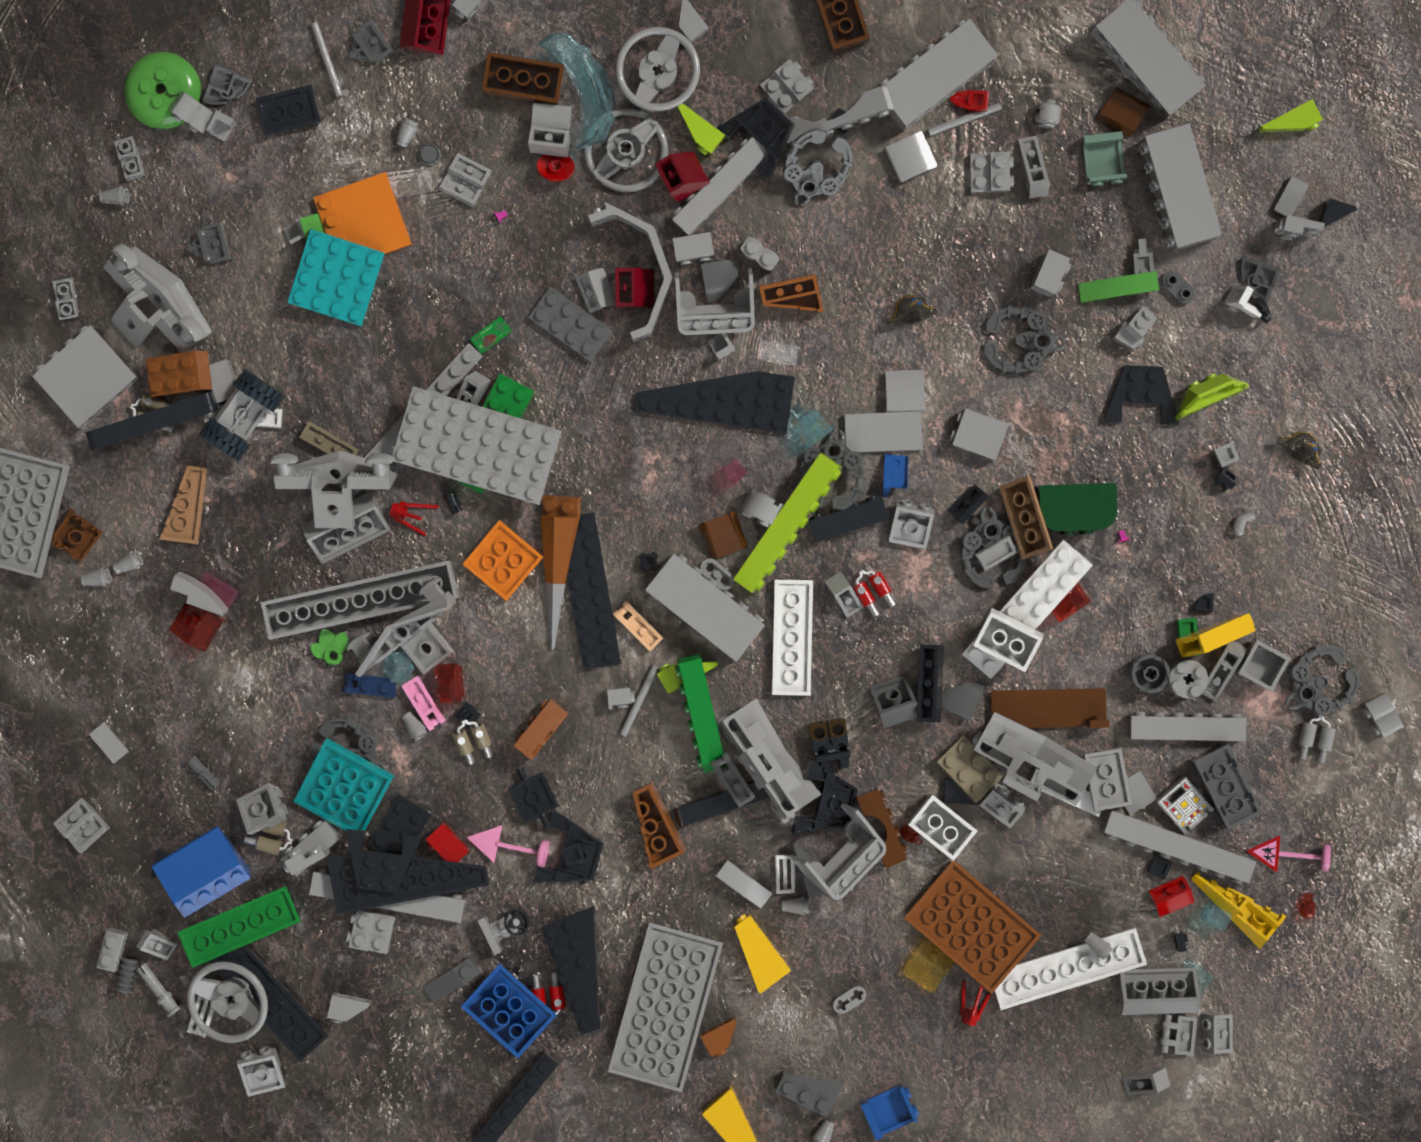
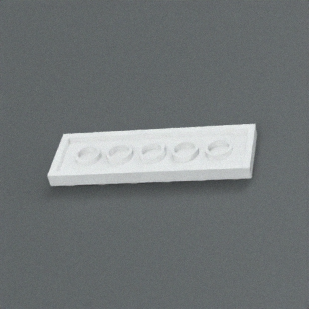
M774 580L772 695L811 696L813 580Z

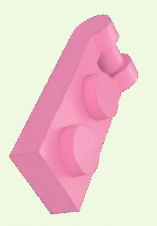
M419 676L402 685L403 690L429 731L435 729L434 726L446 722L445 717L440 712ZM433 712L436 717L430 720L427 715Z

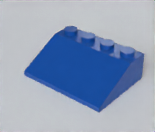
M219 826L214 827L152 865L154 872L172 902L184 918L251 878L249 867Z
M501 964L461 1004L463 1010L516 1058H519L557 1016Z

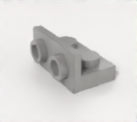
M999 783L993 786L989 794L980 803L983 809L1009 828L1023 815L1026 804L1020 797L1014 796L1007 787Z
M1202 1014L1203 1052L1211 1054L1233 1052V1014Z

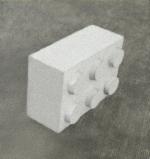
M991 608L974 640L973 646L1026 672L1043 640V633Z
M931 793L907 822L910 827L953 861L977 832L973 826Z

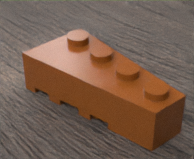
M651 781L635 789L633 792L634 801L640 820L649 868L652 869L684 854L687 849L654 782Z

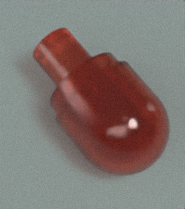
M908 824L902 826L900 834L903 839L908 843H915L916 845L922 843V839L917 831Z
M1306 892L1305 900H1302L1300 906V914L1304 919H1312L1316 913V902L1313 901L1314 893Z

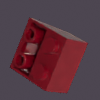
M694 152L670 154L655 163L669 193L677 203L710 183Z
M615 268L616 309L654 308V269Z

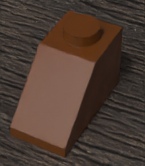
M735 1016L701 1033V1038L711 1057L714 1055L719 1057L725 1054L726 1049L729 1048L737 1023Z

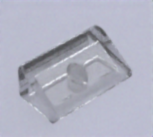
M761 340L758 360L796 366L799 346Z

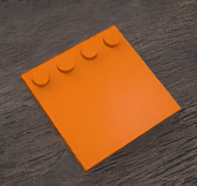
M386 172L313 197L326 234L384 252L385 254L412 245Z

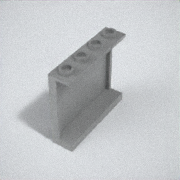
M91 325L82 327L78 331L79 335L74 340L71 338L65 342L64 348L60 352H54L49 357L50 361L45 365L41 364L35 369L36 373L32 376L80 429L88 425L140 379L95 330L96 328Z

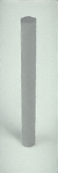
M314 22L310 25L335 96H343L318 22Z
M1000 103L988 106L987 112L975 111L927 129L929 136L1000 111L1002 107Z
M652 664L619 734L627 736L659 667Z

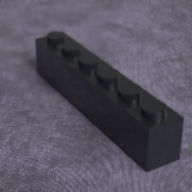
M544 1049L474 1135L471 1142H496L559 1065V1060Z

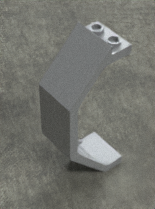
M604 202L606 209L602 210V207L592 210L591 214L588 215L591 226L617 219L646 234L664 279L648 324L643 328L630 332L633 342L652 335L671 287L672 275L654 226Z

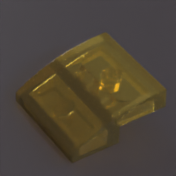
M923 939L901 972L932 994L955 962L943 951L926 939Z

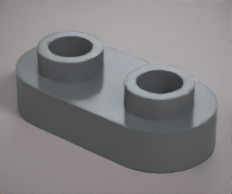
M1169 271L1163 275L1161 280L1162 286L1179 303L1188 304L1195 298L1194 288L1178 272ZM1170 277L1175 278L1174 284L1169 282ZM1183 291H1188L1189 296L1184 297Z

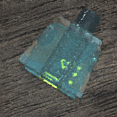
M798 403L791 409V412L797 418L791 425L806 451L836 428L814 407L806 412L801 404Z

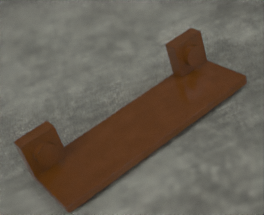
M1105 688L991 691V717L996 712L1028 728H1109V720L1106 719Z

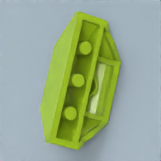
M1215 373L1211 374L1202 383H1199V381L1193 382L1188 385L1189 388L1183 393L1175 418L1179 420L1245 391L1249 385L1244 381L1223 373L1218 376Z

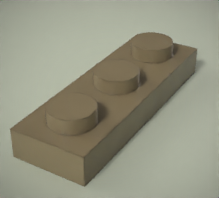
M308 421L299 437L327 454L339 450L353 455H357L359 449L310 421Z

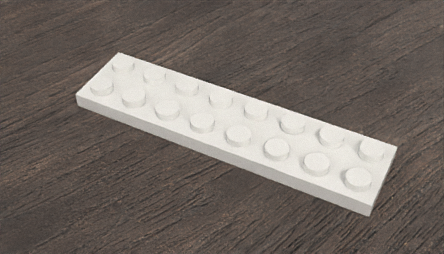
M1063 539L999 612L1036 629L1093 564ZM973 640L962 652V655L992 679L1006 662L973 646Z
M1130 928L1102 937L1113 948L1104 960L1098 959L1087 943H1082L1018 963L995 990L1000 1010L1147 965L1136 928Z

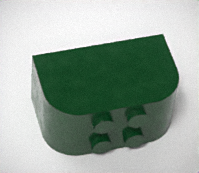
M1117 483L1035 486L1037 500L1046 528L1049 531H1060V535H1074V531H1079V535L1094 534V530H1102L1111 526L1117 517Z

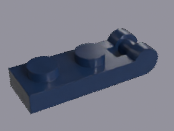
M353 673L343 674L345 682L341 692L389 698L396 697L398 680L396 678L370 675L357 677ZM352 680H358L357 687H352Z

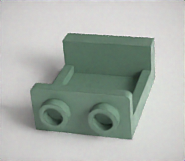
M1122 131L1084 135L1081 138L1086 184L1092 183V186H1101L1103 182L1111 181V184H1120L1122 180L1127 178L1123 161Z

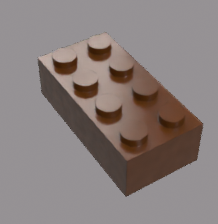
M815 0L832 54L869 42L870 36L858 0Z
M488 52L482 92L486 95L559 105L565 66L564 64Z

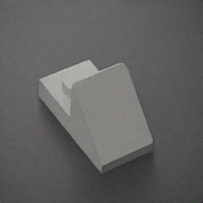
M152 929L151 932L146 930L136 947L141 951L168 960L178 944L159 931Z

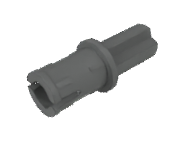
M196 756L187 762V766L198 776L197 778H200L212 791L220 785V782L209 771L210 768H206Z

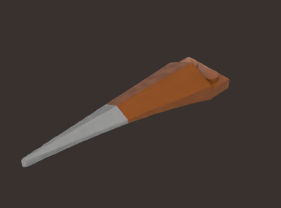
M545 494L542 496V514L540 516L550 647L553 650L556 645L566 578L580 519L581 497Z

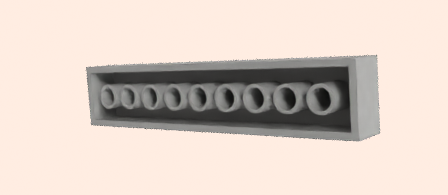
M451 560L260 602L268 638L272 640L424 606L430 602L423 594L419 596V591L427 581L435 577L442 578L437 584L445 593L449 591L455 599L459 598Z

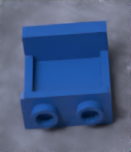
M902 1084L860 1101L876 1141L883 1138V1135L911 1122H918L916 1117L919 1116L918 1110L915 1105L911 1106L909 1099L912 1098L907 1087L903 1088Z

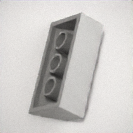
M371 492L352 500L355 524L353 528H315L314 520L301 525L307 542L322 564L391 530ZM338 508L332 510L331 512H338Z
M1196 968L1134 969L1119 973V995L1122 1015L1199 1012L1201 997Z

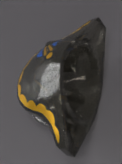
M915 295L903 296L895 305V311L888 321V327L906 326L921 322L937 314V310L934 307L928 306L926 297L919 298Z
M1300 431L1292 436H1280L1276 442L1297 461L1315 469L1321 467L1319 455L1323 449L1319 447L1317 439L1311 433Z

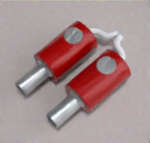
M862 570L859 572L860 575L856 579V585L852 589L863 608L867 606L873 617L877 616L879 612L873 604L876 600L865 581L859 583L862 573L865 575L872 574L868 579L880 598L884 597L890 607L896 604L890 595L892 589L881 571L874 573L873 571L865 572Z
M552 972V986H549L551 1009L557 1010L554 1012L557 1015L560 1009L566 1008L564 988L562 984H559L558 972ZM539 974L532 975L533 988L530 991L546 1005L544 987H540Z

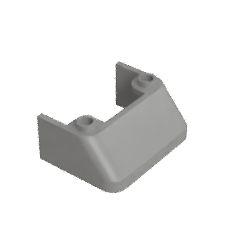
M748 269L749 288H742L735 292L734 304L696 306L695 296L691 292L680 291L679 272L675 273L678 330L682 334L749 332L753 329L755 314L752 269Z
M844 803L841 807L851 819L844 827V834L849 841L823 867L817 861L808 863V861L795 855L790 857L811 882L835 900L842 899L886 853L885 843L860 811Z

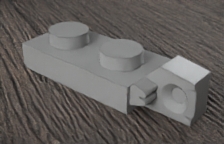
M1146 238L1138 239L1139 249H1134L1133 254L1135 274L1154 271L1152 248H1147Z

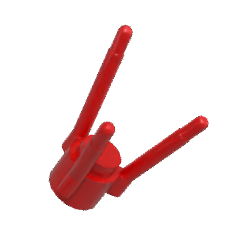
M402 501L399 504L394 502L391 507L390 517L395 518V522L401 523L415 532L426 536L425 532L403 520L406 517L422 520V517L408 513L409 509L406 507L438 509L439 506Z
M962 981L961 1010L959 1013L962 1016L961 1022L976 1026L977 1020H980L991 993H987L979 1010H977L983 986H980L973 1008L967 1007L965 1010L966 982Z

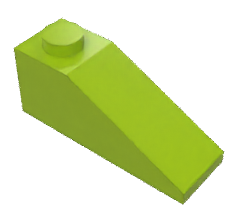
M1312 99L1262 125L1258 130L1259 132L1303 131L1308 128L1311 131L1319 127L1318 123L1323 118Z
M683 103L677 106L691 137L698 146L697 150L705 156L707 154L712 156L725 138V135Z
M716 661L702 662L704 672L718 665ZM667 663L658 668L660 672L657 675L668 694L678 689L679 684H682L681 677H677L675 666L678 663L672 665Z

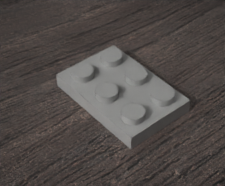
M1122 749L1083 755L1085 761L1097 767L1088 784L1093 811L1132 805Z

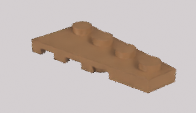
M187 465L179 491L174 499L169 517H167L166 525L159 540L199 544L208 468Z

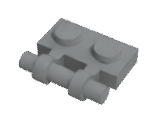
M1164 1014V1021L1161 1022V1027H1163L1162 1038L1159 1040V1044H1161L1160 1052L1168 1053V1046H1174V1054L1194 1056L1198 1018L1177 1015V1022H1171L1172 1014ZM1170 1029H1176L1175 1039H1169Z

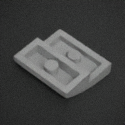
M922 131L884 148L900 183L937 167Z
M457 153L439 190L474 207L492 170Z
M924 370L885 371L886 412L925 411Z
M83 798L79 799L53 823L63 837L67 838L79 853H83L110 828Z

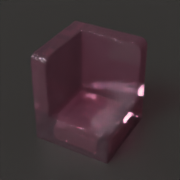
M736 458L721 470L733 486L748 473Z

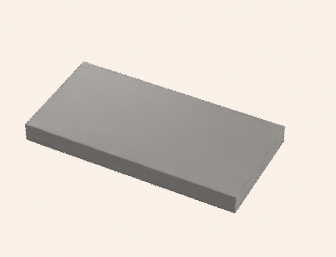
M921 411L844 415L845 445L851 451L923 450Z

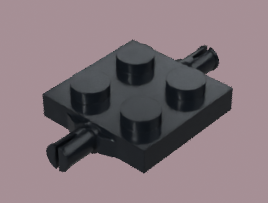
M524 766L520 767V769L518 768L516 771L521 780L518 784L508 789L524 823L540 819L544 829L550 827L551 823L547 815L550 811L560 806L544 772L535 776H528Z

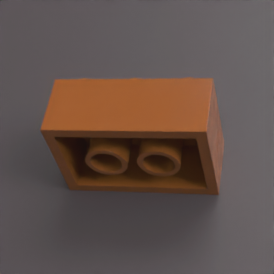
M189 351L146 359L150 397H167L212 389L208 351Z

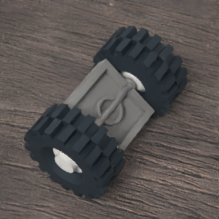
M246 369L243 370L233 384L237 388L216 418H210L199 433L208 442L237 461L241 460L250 447V444L245 440L248 439L267 410L269 409L274 412L285 397Z

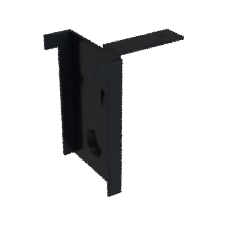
M944 778L946 782L942 802L946 804L980 805V801L974 803L952 779Z

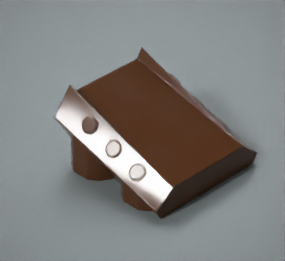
M1116 87L1096 119L1101 121L1102 124L1114 128L1117 132L1122 131L1123 136L1131 137L1151 105Z
M69 508L55 526L51 542L56 548L62 549L70 557L81 563L103 532Z
M735 511L699 524L711 559H717L748 547Z

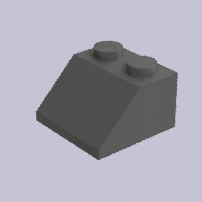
M906 675L870 686L884 728L917 717V702Z

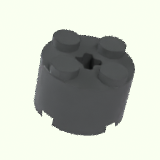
M1143 654L1136 657L1130 663L1129 679L1136 689L1146 693H1156L1163 690L1170 679V668L1161 657ZM1148 669L1153 671V674L1150 675L1151 678L1146 676Z

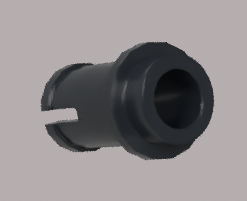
M453 489L443 493V500H446L452 515L463 510L455 495L457 492H454Z

